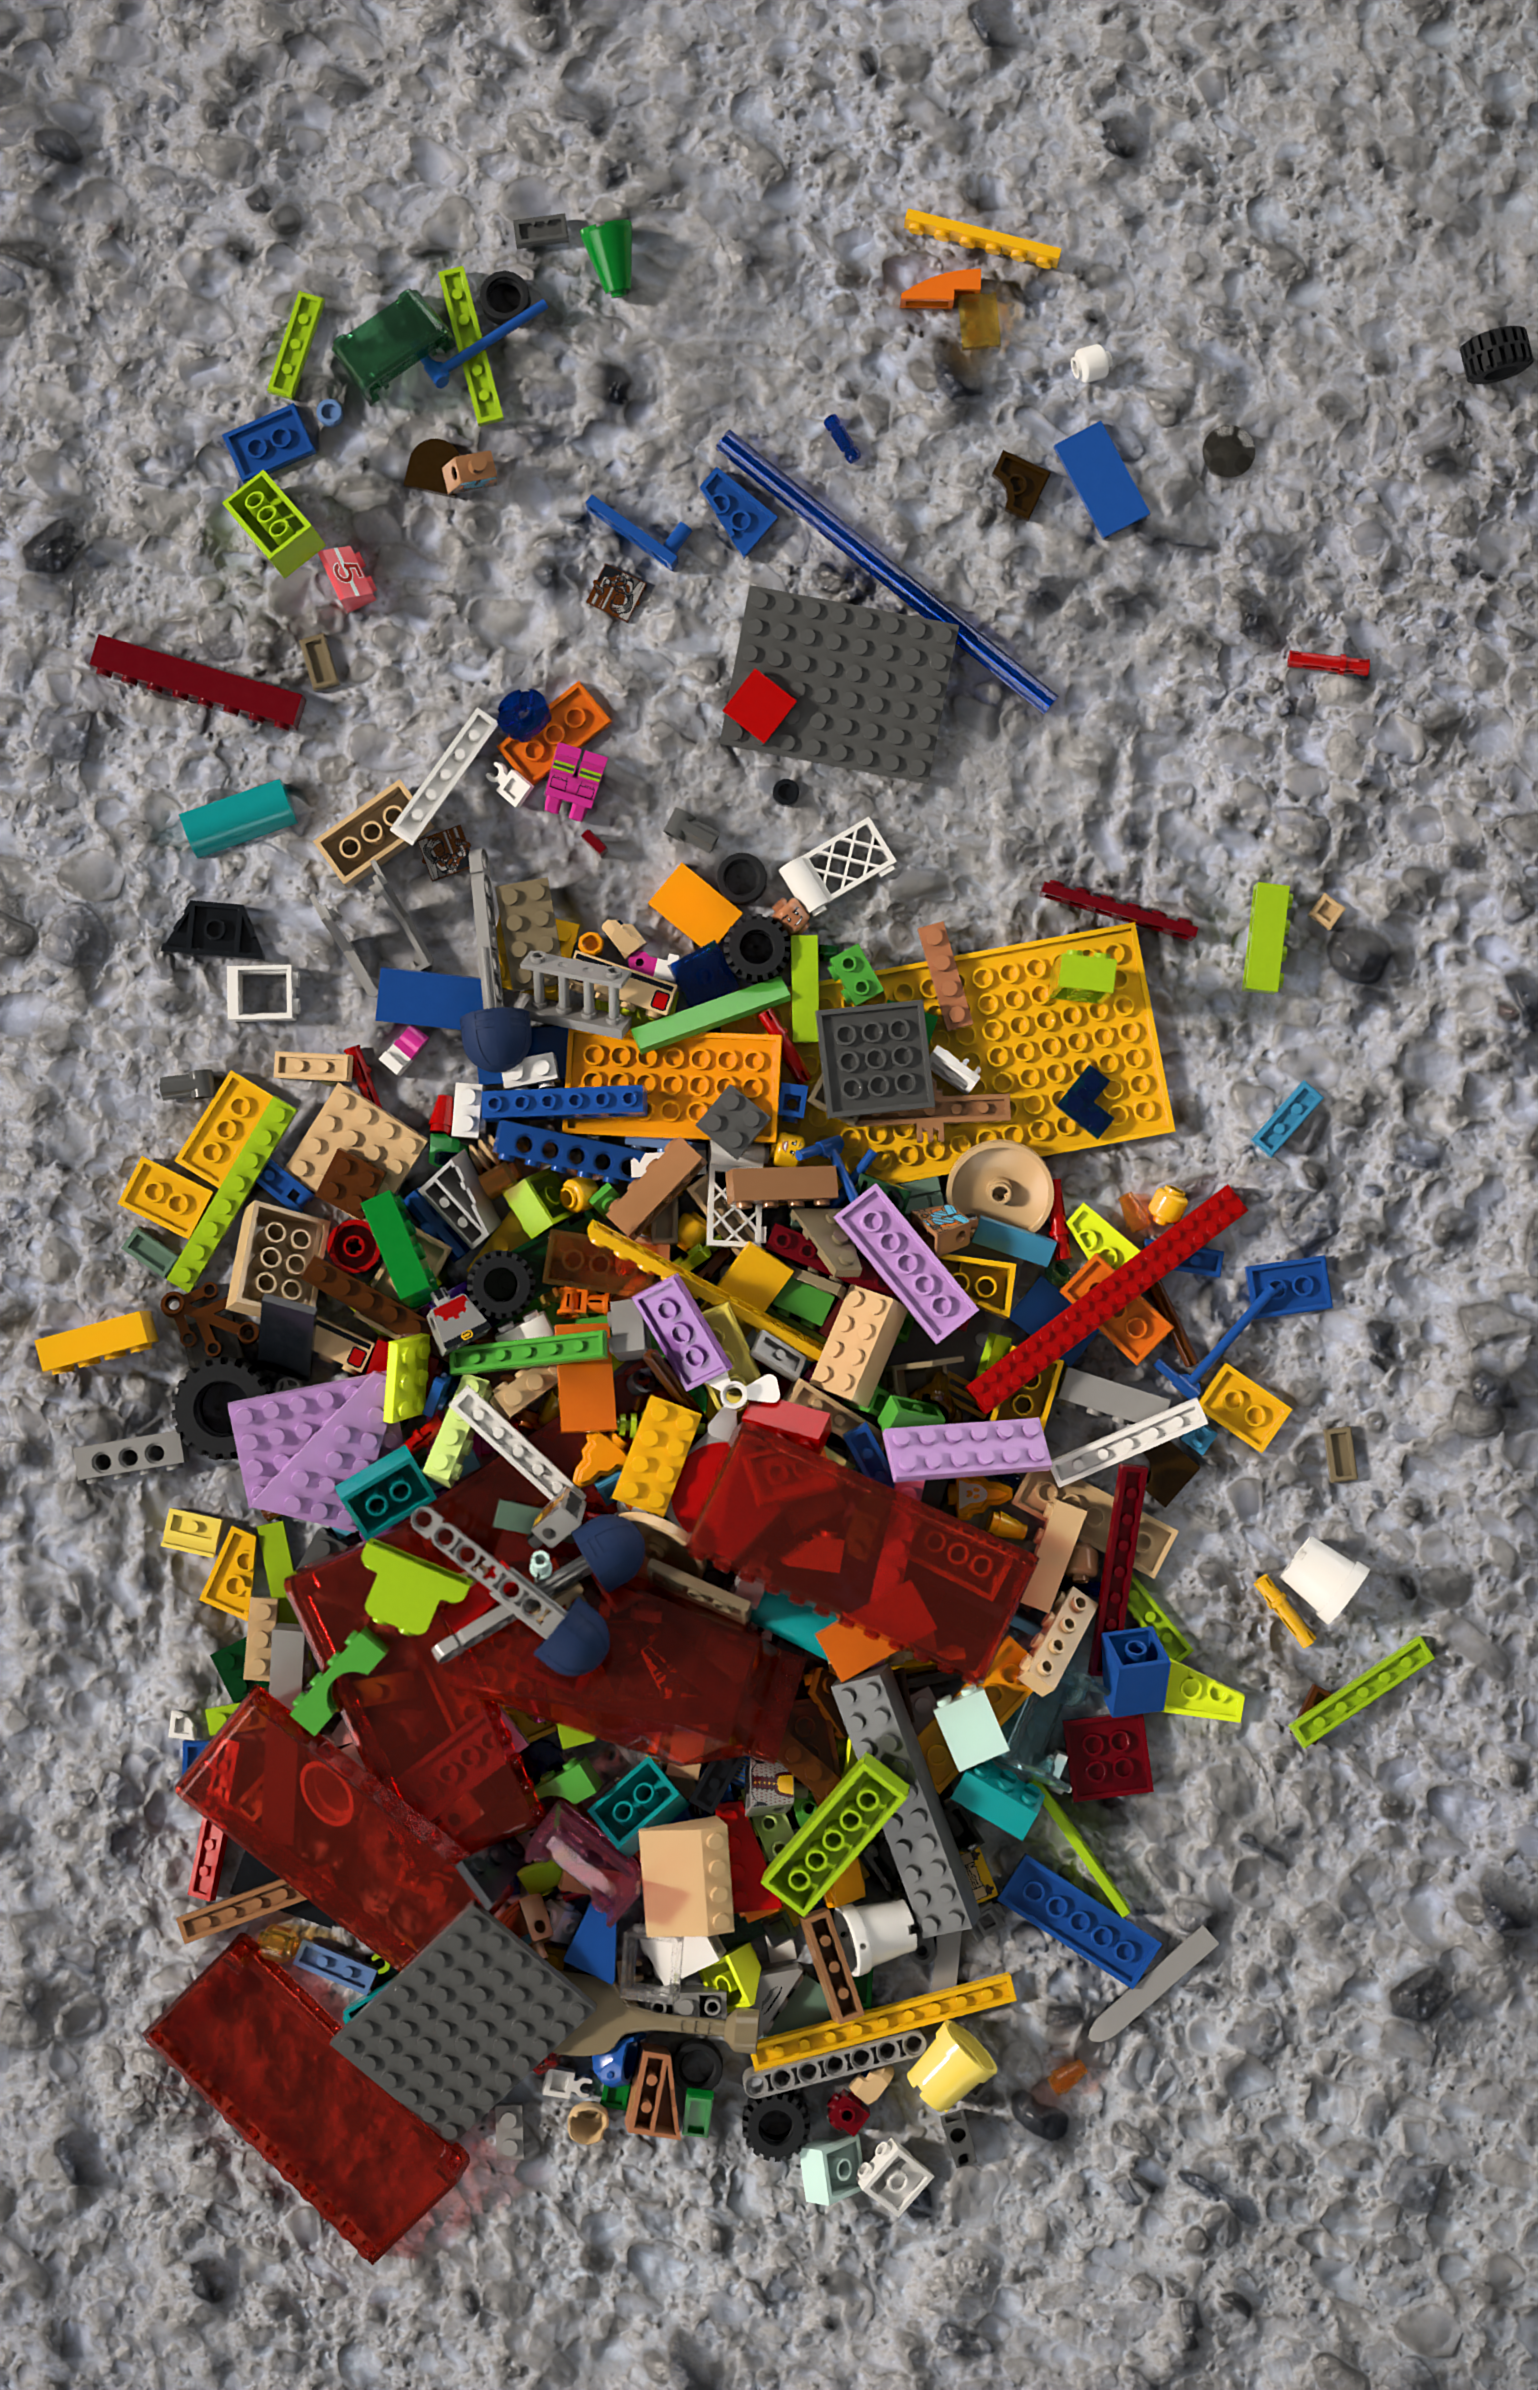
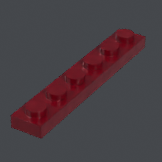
M1050 880L1049 883L1044 881L1040 890L1039 897L1123 922H1135L1137 926L1191 942L1196 938L1199 928L1193 926V922L1184 918H1177V921L1169 919L1166 913L1152 910L1149 913L1141 910V906L1133 903L1122 905L1116 903L1115 898L1101 895L1100 898L1090 895V891L1083 888L1068 889L1065 888L1064 883L1056 880Z

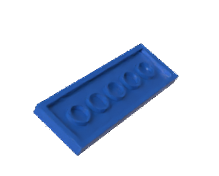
M1026 1852L996 1897L999 1902L1132 1990L1162 1945L1161 1941L1126 1918H1122L1120 1914Z

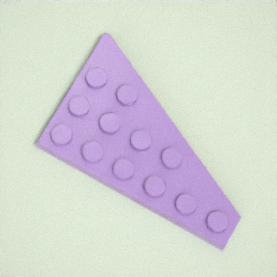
M373 1371L366 1378L365 1382L352 1393V1396L340 1409L338 1408L323 1424V1427L310 1438V1441L285 1464L279 1474L269 1481L263 1491L256 1498H253L252 1507L355 1533L357 1526L340 1500L334 1486L377 1461L388 1422L383 1421L387 1374Z

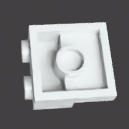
M890 2138L887 2143L881 2142L877 2146L875 2156L869 2163L865 2162L860 2165L855 2179L865 2193L899 2218L935 2176L927 2167L917 2161L906 2148L893 2138Z

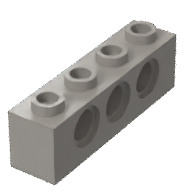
M170 1431L73 1448L78 1480L86 1479L87 1484L102 1482L103 1476L113 1474V1479L130 1477V1471L139 1470L140 1475L155 1473L156 1467L166 1465V1470L183 1468L182 1463L190 1461L188 1446L182 1441L184 1437L181 1433L177 1434V1431ZM156 1445L161 1446L164 1450V1457L161 1460L153 1456V1449ZM129 1450L135 1451L138 1456L137 1462L134 1465L127 1461L126 1455ZM104 1454L111 1459V1465L108 1469L103 1468L100 1464V1458Z

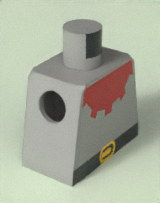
M441 1287L430 1294L436 1307L430 1310L427 1320L441 1357L486 1335L490 1330L491 1326L464 1293L451 1299L445 1287Z

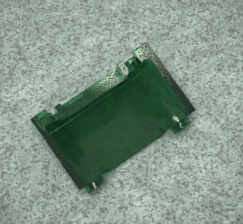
M406 289L398 296L396 301L349 334L338 336L333 341L332 353L368 405L371 406L380 400L378 392L382 386L385 390L388 389V383L424 357L430 353L433 357L437 355L436 349L441 348L446 354L456 347L449 328L418 290Z

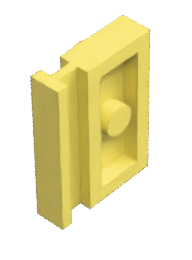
M171 1507L169 1508L161 1546L214 1558L224 1519Z

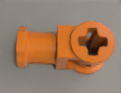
M570 1286L559 1288L558 1294L561 1295L560 1309L557 1310L556 1315L560 1318H588L589 1313H601L607 1316V1312L611 1311L610 1292H606L605 1295L590 1294L588 1289Z

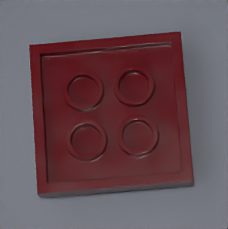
M1111 1714L1062 1720L1073 1802L1154 1792L1143 1714L1112 1718Z

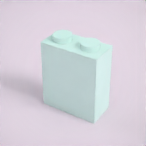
M975 1684L961 1690L962 1694L951 1698L948 1695L936 1700V1705L932 1706V1710L959 1772L1010 1751L983 1687H976Z

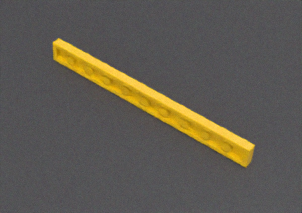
M592 1219L587 1227L588 1237L596 1246L601 1248L606 1246L614 1250L613 1253L620 1259L625 1261L630 1259L638 1263L637 1266L644 1272L651 1274L653 1271L660 1275L662 1280L678 1272L693 1298L698 1299L701 1297L708 1301L707 1304L711 1308L728 1302L737 1322L741 1324L747 1322L754 1326L756 1332L765 1330L788 1346L800 1351L799 1353L806 1356L807 1360L813 1362L815 1359L819 1361L825 1346L822 1343Z
M1009 1972L865 2010V2015L841 2025L833 2020H828L758 2039L756 2054H751L754 2069L759 2071L1017 2001L1012 1978Z

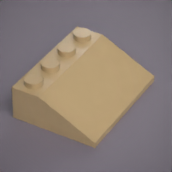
M256 1200L244 1209L226 1310L261 1317V1303L265 1293L315 1307L319 1289L302 1280L301 1277L314 1255L324 1259L331 1221Z
M711 1816L638 1829L646 1936L704 1937L735 1932L727 1825L718 1816Z

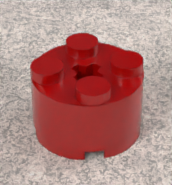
M358 1219L347 1220L336 1226L329 1235L327 1242L329 1256L335 1266L342 1271L366 1273L377 1267L383 1259L367 1221ZM359 1239L362 1249L354 1253L355 1249L351 1247L352 1242L357 1243Z

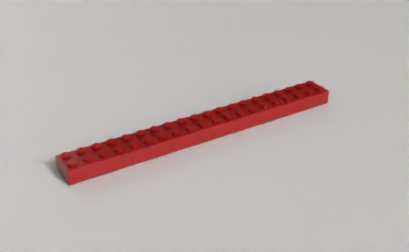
M1227 1184L964 1387L984 1414L989 1413L1249 1210Z

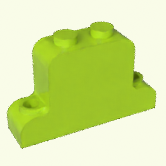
M374 1538L368 1540L362 1552L364 1566L377 1572V1577L365 1604L367 1613L373 1617L372 1620L376 1623L394 1625L398 1627L399 1632L408 1636L420 1635L426 1632L432 1623L440 1601L444 1600L457 1604V1602L465 1598L473 1582L472 1579Z

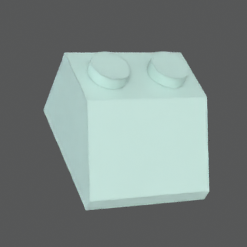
M849 2134L820 2138L807 2143L805 2146H801L799 2154L806 2202L830 2206L862 2191L855 2179L858 2168L863 2164L859 2134H856L854 2137Z

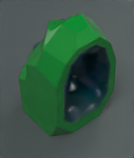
M430 1134L428 1163L442 1168L463 1149L466 1150L471 1160L469 1146L462 1144L458 1139L450 1138L447 1134Z

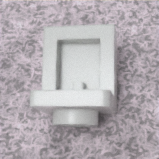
M1055 1749L1054 1754H1049L1045 1761L1044 1769L1047 1771L1043 1779L1045 1783L1049 1784L1048 1789L1058 1794H1063V1791L1071 1793V1785L1059 1780L1068 1756L1065 1752Z

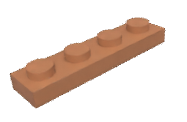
M944 921L918 928L917 931L946 1031L949 1032L973 1025Z

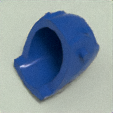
M644 2032L621 2038L614 2049L607 2053L592 2056L594 2073L597 2074L604 2085L618 2088L626 2086L631 2082L640 2040L647 2038Z

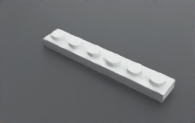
M478 707L394 822L390 829L391 832L413 846L498 727L499 722Z
M469 1385L449 1403L450 1408L550 1500L566 1485L574 1490L583 1500L587 1497L580 1488L573 1484L561 1470Z
M1196 1397L1052 1459L1051 1472L1060 1488L1209 1423Z

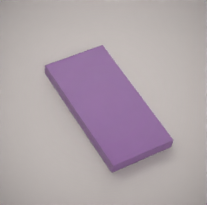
M678 1272L632 1297L686 1392L729 1371L733 1367Z

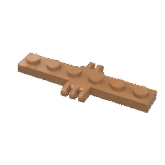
M932 1078L935 1100L934 1108L861 1115L855 1127L916 1125L917 1143H923L922 1132H927L928 1143L933 1142V1132H938V1142H944V1124L1010 1122V1094L942 1096V1089H937L936 1078Z

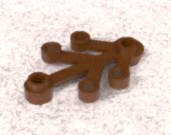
M207 1282L201 1288L185 1295L176 1291L164 1295L160 1304L161 1310L167 1317L174 1318L181 1334L180 1342L186 1348H193L197 1344V1336L190 1331L185 1315L196 1320L206 1344L205 1351L211 1358L221 1355L222 1346L215 1340L210 1325L238 1335L240 1341L247 1345L254 1344L259 1339L260 1331L255 1323L247 1321L238 1324L215 1315L226 1310L228 1295L201 1308L190 1305L202 1298H216L219 1294V1289L213 1282ZM208 1287H214L215 1292L213 1294L207 1295L205 1293ZM173 1301L179 1302V1307L175 1310L170 1309V1304ZM247 1330L254 1331V1336L252 1338L248 1339L244 1337V1334ZM188 1335H192L194 1338L190 1344L184 1343V1338ZM217 1345L218 1351L210 1353V1346Z

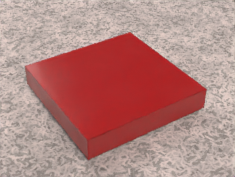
M755 668L722 711L765 744L796 705L797 701Z

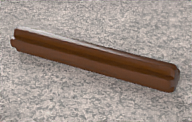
M1160 1279L1148 1289L1159 1313L1174 1326L1169 1334L1186 1367L1194 1366L1199 1362V1359Z
M648 1349L643 1354L644 1361L679 1406L702 1414L699 1423L707 1424L708 1417L690 1393L686 1392L682 1383L656 1349Z

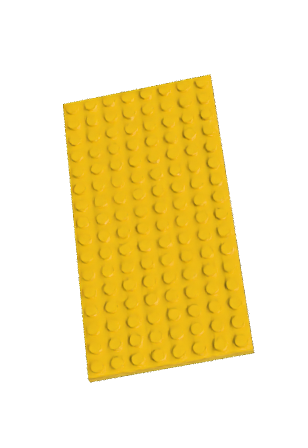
M1135 922L954 956L973 1025L949 1032L946 1031L926 961L874 971L884 992L861 1006L885 1004L887 1000L894 1002L923 1000L924 1012L938 1016L928 1046L929 1056L935 1047L939 1045L944 1050L949 1051L961 1063L964 1059H969L966 1067L972 1071H975L979 1066L981 1071L978 1075L981 1077L968 1095L1010 1094V1122L944 1124V1142H938V1132H933V1142L928 1143L927 1132H922L923 1143H917L916 1125L853 1128L837 1118L827 1119L826 1112L806 1102L804 1119H798L797 1124L783 1122L782 1116H778L777 1136L781 1132L801 1136L805 1140V1147L815 1145L818 1141L840 1135L844 1140V1148L839 1155L849 1176L869 1148L878 1153V1156L865 1174L892 1184H900L948 1175L955 1162L963 1153L979 1143L990 1140L1002 1139L1019 1142L1034 1150L1040 1157L1176 1132ZM1067 950L1083 951V956L1090 957L1094 956V953L1110 954V959L1117 960L1114 993L1101 1004L1048 998L1051 966L1062 953H1066ZM834 979L818 981L819 1010L854 1007L852 1003L848 1005L841 994L844 988L840 980L836 982ZM791 986L787 987L791 994V1001L772 1008L783 1028H787L789 1031L787 1033L810 1075H812L811 1079L800 1084L808 1086L807 1101L822 1074L819 1044L793 1043ZM768 1009L720 1026L721 1032L769 1035L758 1018V1015ZM783 1058L781 1060L780 1090L782 1082L797 1083ZM931 1071L932 1078H936L937 1089H942V1096L965 1095ZM790 1099L787 1102V1107L795 1109L797 1107L796 1100ZM764 1143L765 1147L769 1148L770 1143ZM816 1155L807 1158L806 1163H801L799 1167L833 1165L829 1158L826 1159ZM770 1157L768 1164L763 1165V1168L779 1167L773 1165ZM837 1176V1184L839 1190L842 1184ZM778 1203V1206L788 1205V1203Z

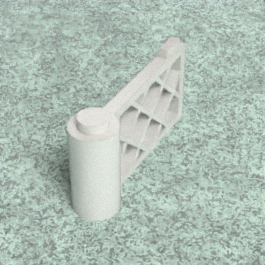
M867 817L805 855L790 861L780 868L779 872L794 897L802 904L807 913L812 914L813 918L827 910L825 905L877 874L882 878L895 870L893 864L897 861L870 817ZM864 826H867L872 834L870 844L855 840L857 831ZM853 833L852 839L846 838ZM874 840H876L879 846L873 845ZM842 841L851 844L848 857L833 854L834 846L837 842ZM854 845L869 848L866 862L851 858ZM831 847L830 853L824 851L825 849ZM872 849L882 851L888 861L881 865L869 863ZM817 854L827 856L826 869L814 868L810 858ZM831 858L846 861L844 875L829 872ZM854 863L865 866L863 876L858 879L847 876L849 864ZM868 867L874 868L873 870L867 873ZM819 874L824 875L823 881H822L821 877L819 876ZM827 876L842 879L840 889L833 894H830L825 885ZM845 880L851 882L848 885L844 886Z
M710 1140L707 1152L708 1201L706 1246L744 1248L748 1242H744L737 1232L748 1224L755 1232L753 1243L761 1247V1243H766L767 1227H762V1204H754L755 1213L749 1218L740 1209H736V1205H730L732 1208L721 1217L714 1209V1202L720 1196L727 1202V1195L724 1193L726 1187L722 1190L715 1183V1172L726 1173L735 1168H763V1165L768 1164L769 1148L765 1147L764 1143H752L737 1161L717 1143ZM714 1189L719 1193L715 1198ZM733 1210L745 1221L735 1231L724 1220ZM715 1216L718 1221L713 1225ZM754 1217H755V1225L750 1221V1220H751L752 1218H754ZM720 1222L731 1233L724 1241L713 1240V1229ZM732 1237H734L737 1241H729V1240H730Z

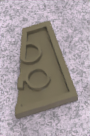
M792 1208L790 1217L794 1222H799L803 1228L802 1234L807 1240L811 1239L817 1247L818 1256L833 1277H859L862 1267L855 1245L833 1218L843 1208Z
M784 1259L783 1263L794 1270L791 1275L792 1278L812 1287L814 1286L816 1289L834 1297L838 1296L844 1301L848 1289L843 1286L844 1281L833 1276L825 1279L821 1277V1272L813 1268L807 1267L805 1271L798 1268L800 1264L790 1259Z

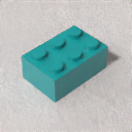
M406 1445L401 1446L334 1486L340 1500L366 1541L413 1514L419 1507L426 1506L438 1499Z
M648 1756L587 1811L617 1850L629 1859L640 1849L638 1829L668 1824L690 1803L662 1768Z
M989 1759L965 1769L950 1799L1023 1841L1039 1813L1045 1794L1041 1793L1037 1786L1031 1783L1026 1784L1019 1780L1016 1774L1010 1770H1002L995 1766L993 1761Z

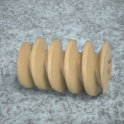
M491 1134L487 1135V1144L481 1139L478 1140V1149L471 1144L468 1145L469 1155L481 1176H483V1167L489 1172L492 1171V1162L498 1167L502 1165L501 1159H498L499 1154L492 1152L495 1138ZM519 1138L517 1141L518 1150L520 1151L519 1147L521 1146L527 1151L528 1147L523 1138Z

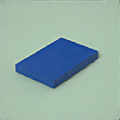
M295 403L222 434L244 485L262 470L269 475L317 454Z
M1325 1255L1244 1267L1250 1306L1268 1285L1277 1290V1293L1253 1320L1333 1308Z
M1040 1275L1011 1311L1009 1319L1031 1336L1072 1303L1059 1292L1058 1288ZM1098 1328L1059 1357V1359L1071 1367L1100 1330Z

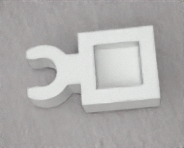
M494 762L493 765L498 768L499 774L495 776L492 773H487V779L491 782H498L500 786L496 791L514 807L520 808L535 786L516 770H510L508 773L505 764Z
M547 2066L542 2088L543 2095L569 2099L571 2092H576L581 2098L589 2097L588 2090H583L580 2086L583 2083L592 2084L591 2076L582 2074L574 2077V2069L554 2066L550 2069V2066Z

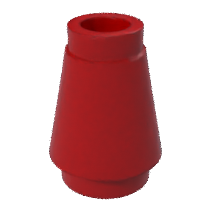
M438 1095L428 1123L431 1133L451 1135L454 1098L452 1096Z

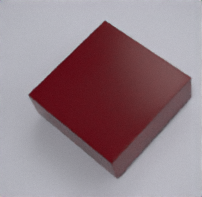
M587 829L581 835L582 840L600 858L608 852L607 846L590 829Z

